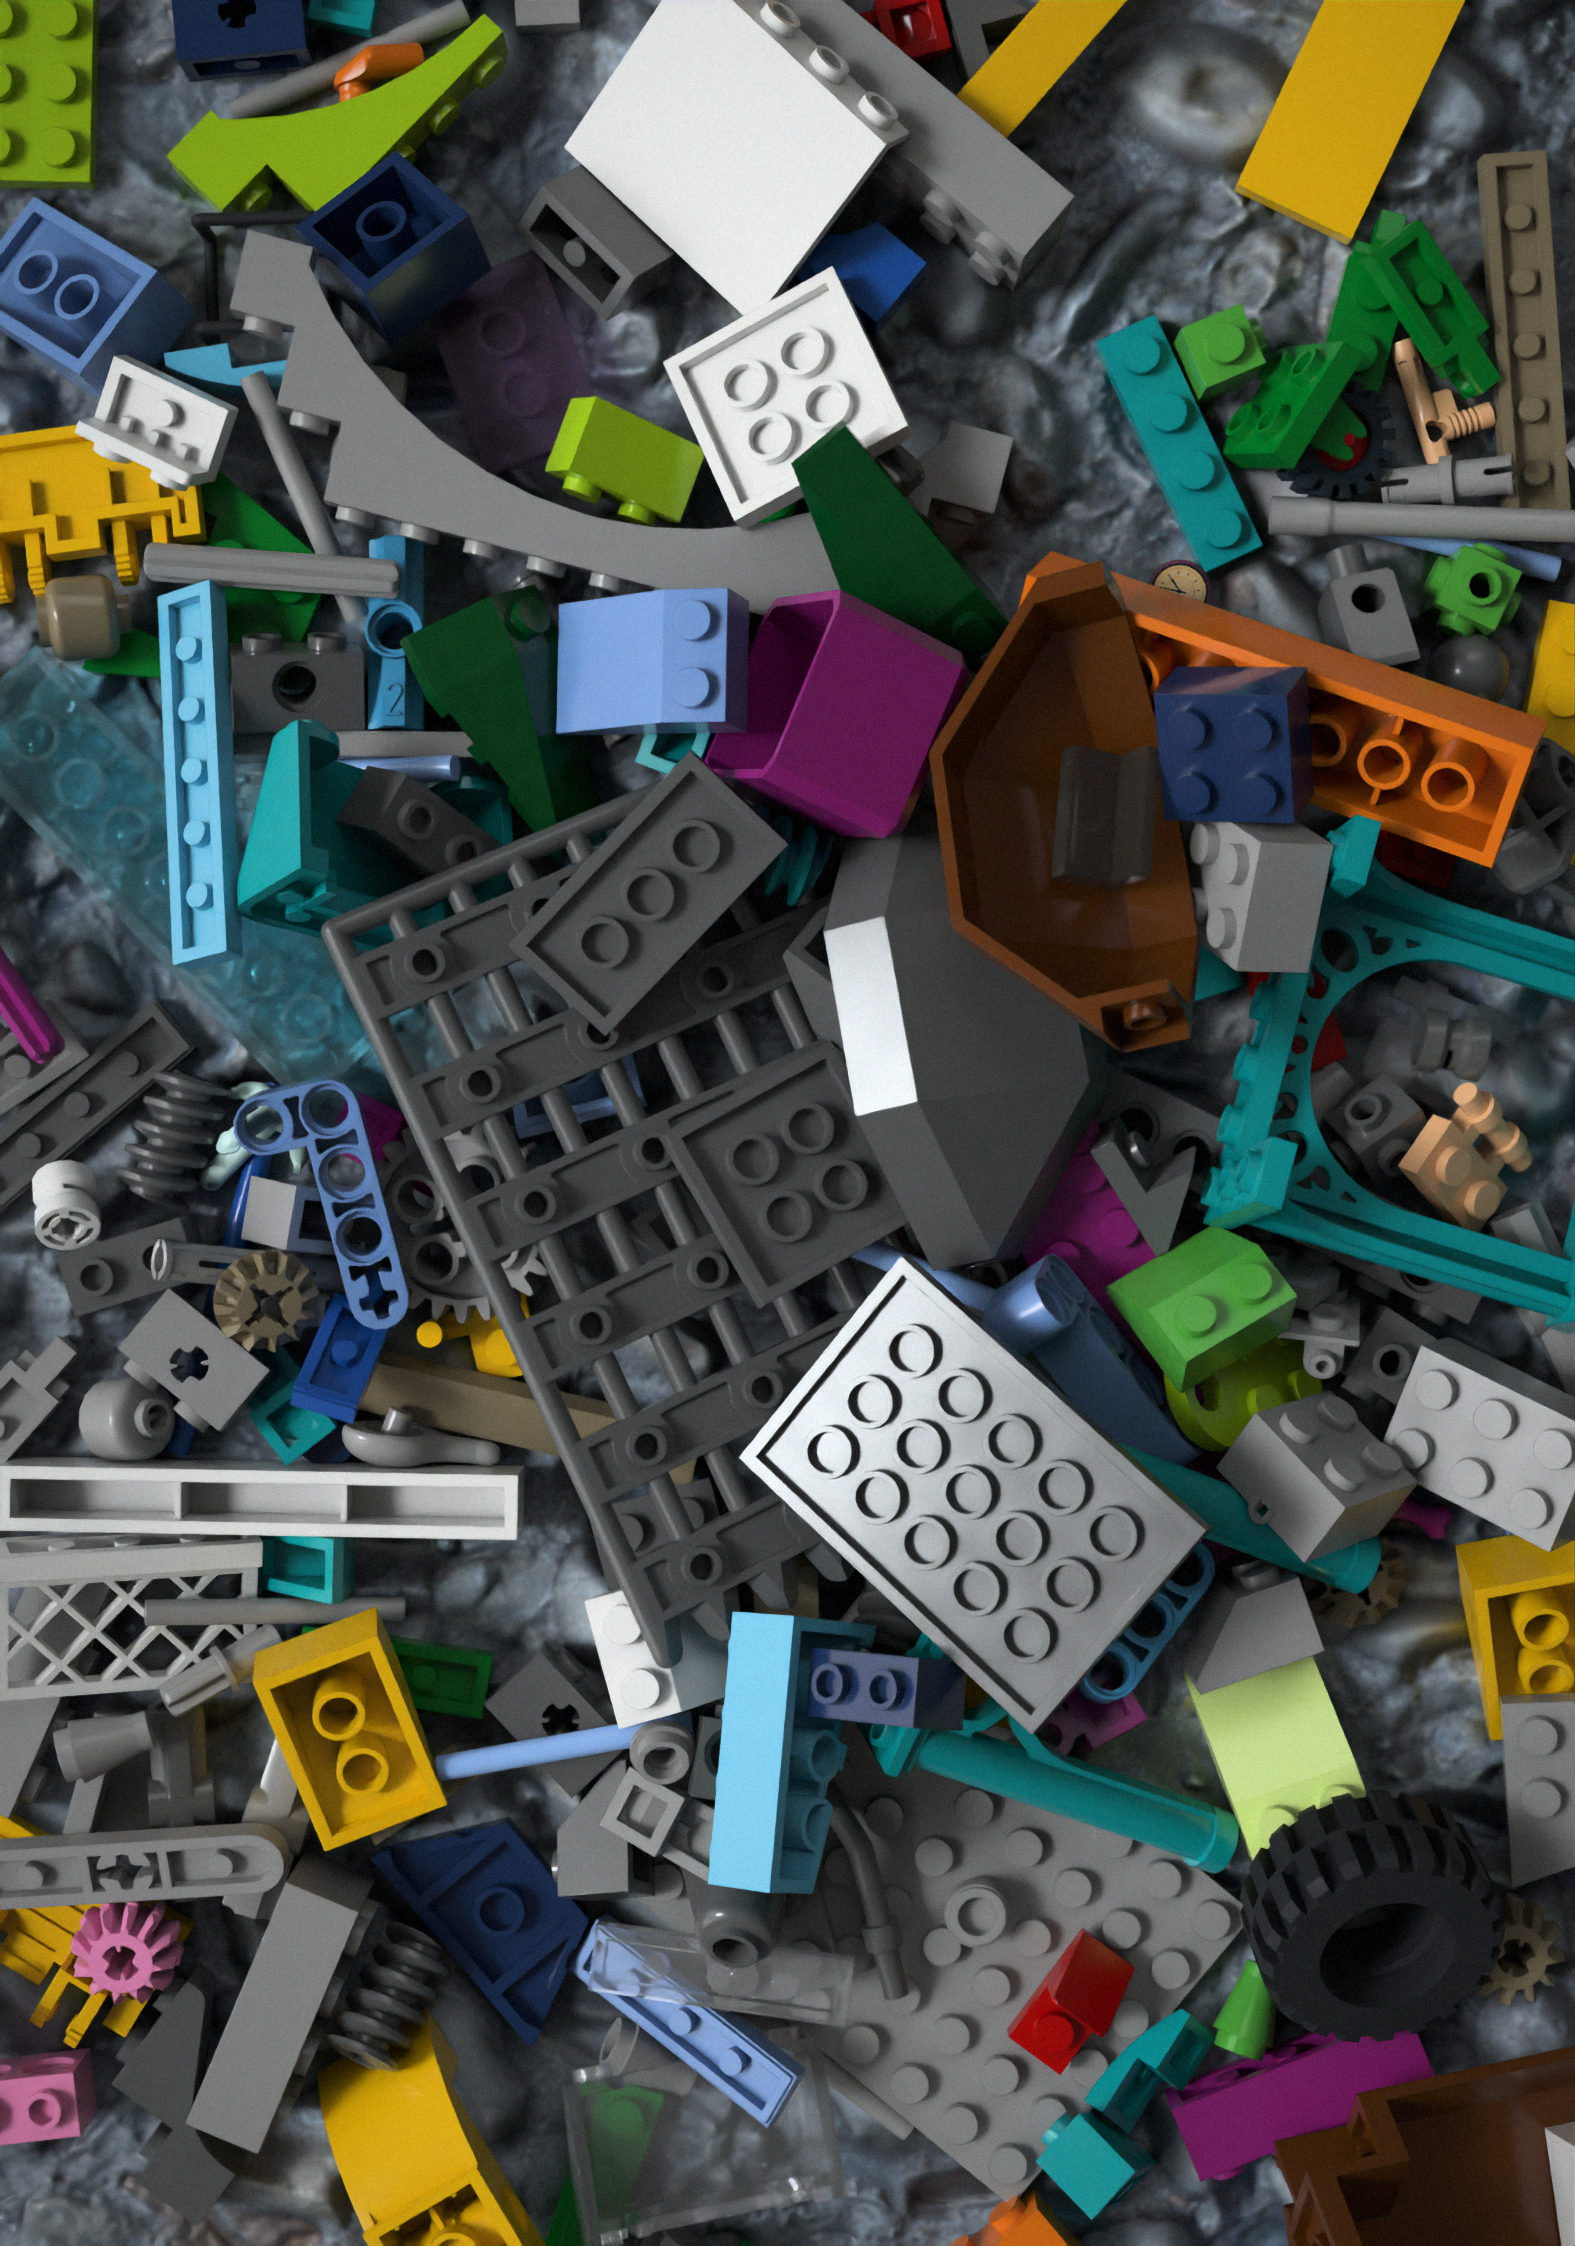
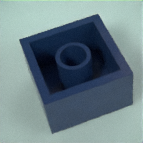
M397 151L393 152L294 227L302 244L314 248L318 257L315 269L321 281L391 347L492 270L470 216Z
M1176 666L1154 693L1164 820L1295 824L1314 795L1307 667Z

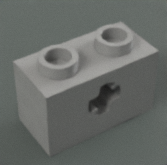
M171 1288L165 1291L117 1348L130 1358L123 1367L125 1371L152 1392L162 1384L180 1399L173 1409L203 1433L210 1424L218 1431H225L274 1372L271 1367L251 1351H247L230 1337L227 1338L217 1323L179 1292ZM203 1349L207 1354L208 1360L202 1361L201 1364L209 1366L208 1372L203 1379L190 1376L184 1381L178 1373L179 1369L185 1367L184 1365L177 1364L179 1356L183 1351L196 1354Z

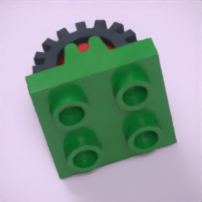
M1345 341L1285 346L1283 349L1275 352L1262 368L1259 376L1262 383L1251 401L1240 407L1231 417L1225 430V434L1228 437L1219 452L1222 458L1235 468H1280L1275 473L1281 481H1293L1289 489L1297 494H1308L1307 497L1344 499L1351 498V494H1363L1368 491L1370 487L1366 481L1379 482L1385 474L1377 464L1378 462H1391L1394 451L1383 449L1384 440H1395V428H1383L1382 426L1383 421L1392 417L1389 407H1375L1382 397L1375 390H1364L1366 384L1358 381H1349L1363 356Z

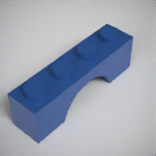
M877 221L855 232L825 234L791 281L798 286L833 266L845 286L864 329L876 338L922 283L927 263Z

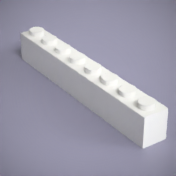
M16 1456L0 1464V1531L517 1540L524 1526L525 1466L493 1465L487 1467L464 1464H423L412 1467L392 1468L370 1463L342 1462L340 1464H325L294 1461L286 1466L283 1461L196 1459L105 1460L103 1458Z

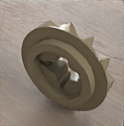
M259 1250L238 1258L223 1272L214 1291V1314L226 1337H230L247 1351L251 1349H267L276 1353L279 1346L291 1340L300 1341L302 1331L310 1321L316 1320L315 1308L319 1291L311 1272L298 1258L279 1250ZM255 1284L260 1291L264 1289L269 1295L276 1294L281 1290L283 1293L278 1297L277 1302L281 1308L279 1311L282 1317L278 1319L275 1315L271 1316L264 1310L256 1315L251 1314L256 1310L258 1304L250 1286Z
M1380 1533L1377 1535L1381 1544L1380 1563L1373 1580L1364 1590L1366 1599L1363 1600L1357 1593L1352 1594L1338 1588L1330 1591V1589L1334 1588L1333 1586L1302 1574L1303 1588L1308 1601L1327 1621L1351 1629L1367 1624H1379L1384 1615L1398 1606V1598L1402 1586L1406 1582L1401 1555L1391 1542Z

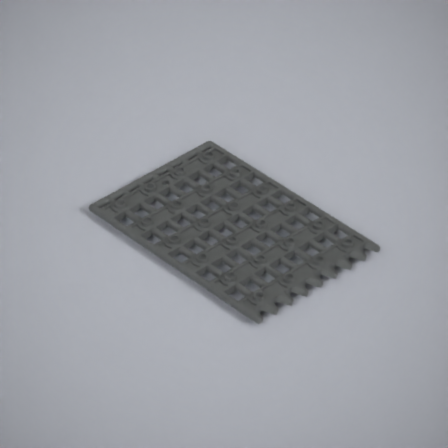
M660 779L328 919L321 927V935L652 1657L659 1667L669 1669L678 1664L683 1655L679 1614L688 1611L711 1637L718 1640H729L733 1611L740 1612L737 1585L744 1581L771 1609L779 1611L791 1609L795 1605L799 1594L795 1555L803 1552L824 1577L831 1581H845L852 1576L855 1567L773 1490L752 1500L726 1443L758 1427H764L868 1296L850 1257L827 1270L845 1311L812 1326L796 1289H793L773 1301L789 1338L755 1354L729 1297L746 1289V1286L714 1231L701 1236L675 1179L680 1173L660 1140L661 1135L666 1131L828 1042L825 1038L817 1039L792 984L793 981L782 956L821 908L830 904L833 893L820 898L814 885L811 891L805 893L795 904L797 909L764 923L752 894L747 887L729 906L741 934L709 948L703 936H701L684 953V959L677 961L606 1036L566 999L565 1001L569 1007L568 1010L534 1024L508 968L509 965L522 960L508 947L509 942L593 854L595 850L589 838L620 825L662 780ZM745 799L752 807L755 805V803ZM770 810L769 823L778 816V814ZM793 822V834L801 827V825ZM834 836L833 842L840 858H842L847 836ZM565 848L573 865L538 879L531 862ZM507 873L514 890L479 904L472 887ZM448 898L455 915L420 930L412 913ZM388 923L395 941L359 955L352 938ZM484 977L510 1035L475 1050L448 992ZM769 993L795 1051L765 1065H761L735 1007ZM425 1003L451 1061L415 1077L388 1018ZM712 1018L738 1077L705 1091L678 1033ZM655 1044L681 1103L647 1118L621 1058ZM835 1047L847 1068L845 1054ZM597 1070L624 1129L589 1144L562 1085ZM539 1096L565 1152V1156L530 1171L503 1111ZM476 1123H480L507 1182L471 1198L444 1138ZM652 1188L678 1247L643 1263L617 1204ZM593 1215L620 1274L585 1290L558 1231ZM903 1226L881 1239L886 1244L917 1256ZM535 1242L562 1302L526 1318L499 1258ZM1020 1252L1017 1259L953 1272L994 1289H999L1028 1269L1029 1265ZM965 1305L979 1318L983 1317L984 1312ZM707 1308L732 1366L698 1381L672 1323ZM649 1335L675 1393L640 1410L613 1351ZM590 1363L616 1422L581 1438L555 1379ZM704 1455L729 1512L694 1529L669 1471ZM645 1483L671 1541L636 1558L610 1500Z

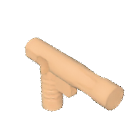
M1411 338L1392 344L1391 356L1426 464L1438 463L1439 456L1451 455L1447 442L1454 440V437L1460 438V435L1466 436V433L1472 434V432H1478V430L1481 431L1495 426V414L1489 402L1459 412L1450 389L1447 388L1431 393L1416 345ZM1426 426H1434L1442 431V436L1437 442L1429 439Z

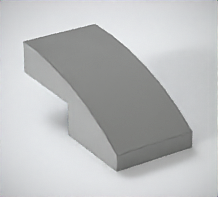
M630 1766L600 1825L654 1857L662 1855L703 1880H708L709 1848L712 1840L715 1806L701 1798L691 1797L687 1794V1791L673 1784L659 1785L645 1780L634 1766Z

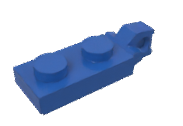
M372 1265L367 1266L371 1284L369 1295L364 1297L363 1300H375L379 1310L387 1309L389 1306L385 1305L389 1291H385L382 1287L379 1273L373 1272ZM346 1292L334 1293L293 1386L290 1405L353 1424L393 1330V1326L387 1329L376 1330L363 1326L355 1319L350 1309Z

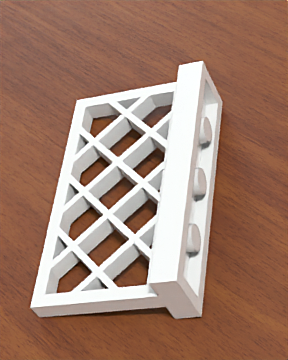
M90 1532L0 1538V1701L159 1689L162 1683L188 1669L186 1667L192 1661L197 1664L204 1660L199 1653L224 1628L238 1640L257 1630V1624H240V1629L235 1624L209 1625L188 1645L167 1625L148 1626L125 1650L103 1631L128 1604L144 1618L145 1605L136 1596L153 1579L170 1578L183 1592L176 1599H206L200 1592L217 1575L241 1573V1593L237 1598H257L258 1567H262L263 1542L259 1535ZM198 1576L191 1584L183 1578ZM133 1580L126 1588L118 1582ZM104 1582L118 1596L91 1621L70 1600L87 1583ZM53 1585H67L61 1592L53 1587ZM39 1587L52 1601L26 1626L9 1611V1588ZM61 1609H64L85 1629L58 1654L36 1634ZM9 1625L19 1633L10 1643ZM161 1633L182 1653L165 1670L148 1671L135 1658ZM94 1638H97L117 1658L100 1675L83 1676L70 1662ZM28 1642L51 1661L34 1680L8 1681V1662ZM127 1666L134 1671L121 1673ZM61 1671H63L67 1676H69L55 1678ZM253 1675L240 1683L253 1682Z

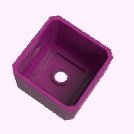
M840 589L776 598L765 612L748 652L747 732L715 733L704 761L735 791L743 794L745 799L755 804L759 802L764 803L769 807L770 811L778 815L786 813L793 818V822L801 826L809 823L817 829V833L820 835L833 834L834 836L886 838L906 829L930 771L929 750L954 712L968 679L969 673L962 652Z

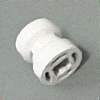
M73 1160L55 1161L37 1170L32 1178L33 1202L37 1207L34 1218L35 1234L39 1241L49 1248L58 1250H75L93 1242L99 1235L101 1228L100 1210L95 1203L98 1196V1187L94 1171L84 1163Z

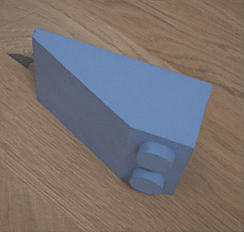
M34 196L0 240V331L99 401L114 356L126 354L156 368L164 357V353L168 352L197 313L158 270Z
M726 587L662 589L559 604L556 734L614 735L747 732L749 601Z

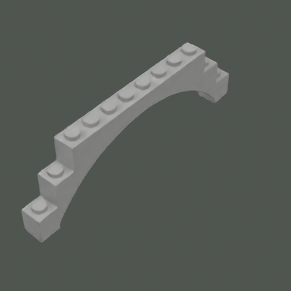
M247 230L229 309L235 318L244 320L242 330L248 333L278 341L282 340L283 331L293 333L277 406L281 412L291 414L290 426L322 435H328L330 425L340 427L323 499L327 505L337 507L335 519L370 529L374 528L376 518L401 524L399 536L431 545H437L439 535L465 541L463 553L496 562L501 561L503 551L528 557L527 570L563 579L566 568L591 574L589 586L626 595L629 584L653 591L662 589L728 587L749 601V627H751L753 617L763 619L765 612L776 598L840 589L810 512L755 524L745 530H742L739 526L713 529L649 527L580 513L533 496L485 471L440 440L400 404L364 362L333 315L314 276L318 258L314 248ZM950 421L942 428L938 445L917 459L922 464L926 476L922 484L916 487L908 496L926 517L930 504L939 506L937 517L954 523L974 526L976 516L987 518L995 512L1014 437Z

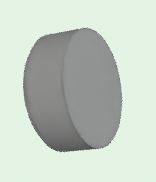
M971 1878L955 1885L947 1895L944 1904L945 1921L950 1934L959 1943L972 1948H983L992 1945L1003 1936L1009 1923V1909L1004 1894L995 1884L985 1879Z

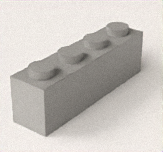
M104 1582L87 1583L70 1602L93 1621L118 1594ZM53 1585V1587L59 1592H61L67 1586ZM25 1587L13 1615L27 1626L52 1599L39 1587ZM61 1609L36 1635L60 1654L85 1628L64 1609ZM118 1615L105 1627L106 1629L110 1630ZM9 1625L10 1643L19 1633ZM96 1638L70 1662L83 1676L92 1675L98 1663L100 1652L92 1649ZM28 1642L8 1662V1681L34 1680L51 1661ZM61 1671L55 1678L69 1676H67L63 1671ZM71 1696L0 1701L1 1816L9 1818L24 1802L33 1805L38 1798L49 1774V1769L41 1766V1763L50 1743L54 1745L53 1732L67 1728L68 1720H73L75 1714L74 1710L66 1707Z

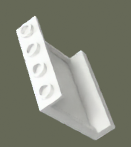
M662 0L564 148L745 316L791 290L787 287L788 283L889 148L905 141L910 132L897 121L898 113L893 105L881 95L864 90L848 75L849 67L845 60L832 49L814 43L799 28L801 23L796 14L783 3L777 0Z

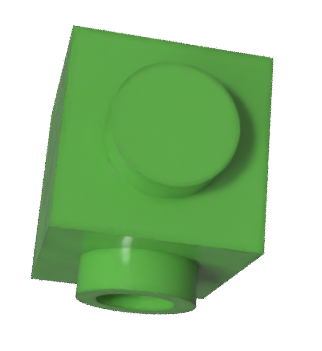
M1241 303L1181 328L1171 346L1197 405L1254 381L1266 364L1263 356L1268 354V343L1260 323L1255 317L1248 320Z

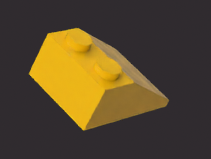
M1517 1535L1501 1536L1455 1545L1461 1597L1487 1731L1491 1742L1502 1740L1500 1696L1575 1693V1540L1552 1552H1548Z
M377 1606L255 1652L253 1685L325 1852L447 1805V1798L442 1783L438 1779L436 1766L402 1667Z

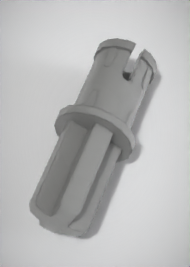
M263 1624L262 1627L222 1650L214 1646L209 1649L211 1656L162 1683L159 1691L169 1712L174 1717H181L228 1689L233 1694L239 1691L238 1684L253 1675L255 1652L283 1642L272 1624Z

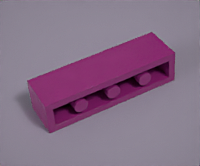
M1409 2030L1394 2033V2040L1380 2042L1374 2041L1371 2036L1361 2037L1359 2043L1341 2041L1335 2038L1334 2032H1330L1326 2038L1308 2031L1274 2045V2048L1268 2047L1263 2061L1244 2057L1190 2079L1183 2092L1173 2086L1164 2089V2092L1201 2182L1211 2177L1215 2180H1226L1235 2177L1248 2167V2162L1268 2154L1276 2156L1275 2140L1346 2125L1357 2093L1429 2078L1435 2075L1418 2033L1411 2035Z

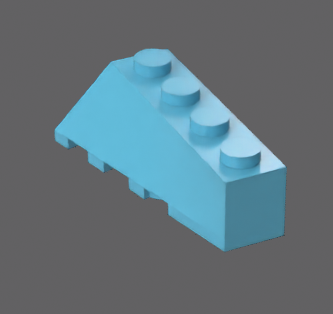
M733 1611L731 1635L728 1643L729 1657L725 1700L722 1709L723 1722L719 1765L716 1776L713 1831L709 1848L708 1884L765 1893L813 1894L833 1811V1806L825 1799L829 1781L836 1775L837 1771L843 1770L848 1746L839 1742L844 1720L806 1716L812 1647L861 1651V1648L872 1649L877 1626L800 1616Z

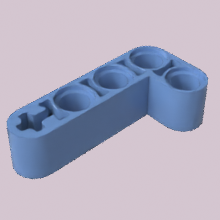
M323 1075L263 1090L249 1096L237 1110L233 1121L234 1135L238 1143L248 1152L259 1156L273 1155L307 1146L350 1309L355 1319L363 1326L376 1330L387 1329L396 1325L404 1317L409 1305V1282L360 1096L355 1086L346 1078L337 1075ZM329 1089L341 1093L348 1103L349 1112L346 1117L337 1123L320 1121L311 1109V1100L316 1093ZM258 1106L274 1108L283 1119V1132L274 1139L263 1140L251 1133L247 1124L249 1112ZM344 1153L357 1156L365 1167L364 1178L353 1186L337 1184L331 1179L328 1172V1163L333 1157ZM357 1217H367L373 1219L379 1225L382 1237L376 1245L361 1249L353 1246L347 1240L344 1230L345 1226ZM388 1256L391 1263L380 1262L378 1273L384 1290H396L397 1293L390 1296L389 1308L379 1310L375 1300H363L364 1297L369 1295L371 1284L367 1266L379 1262ZM353 1266H365L357 1272L353 1270Z
M1053 1253L1046 1255L996 1290L984 1311V1323L1022 1357L1032 1351L1068 1398L1114 1440L1181 1466H1185L1203 1454V1448L1191 1441L1176 1422L1167 1400L1165 1387L1073 1270L1058 1255Z

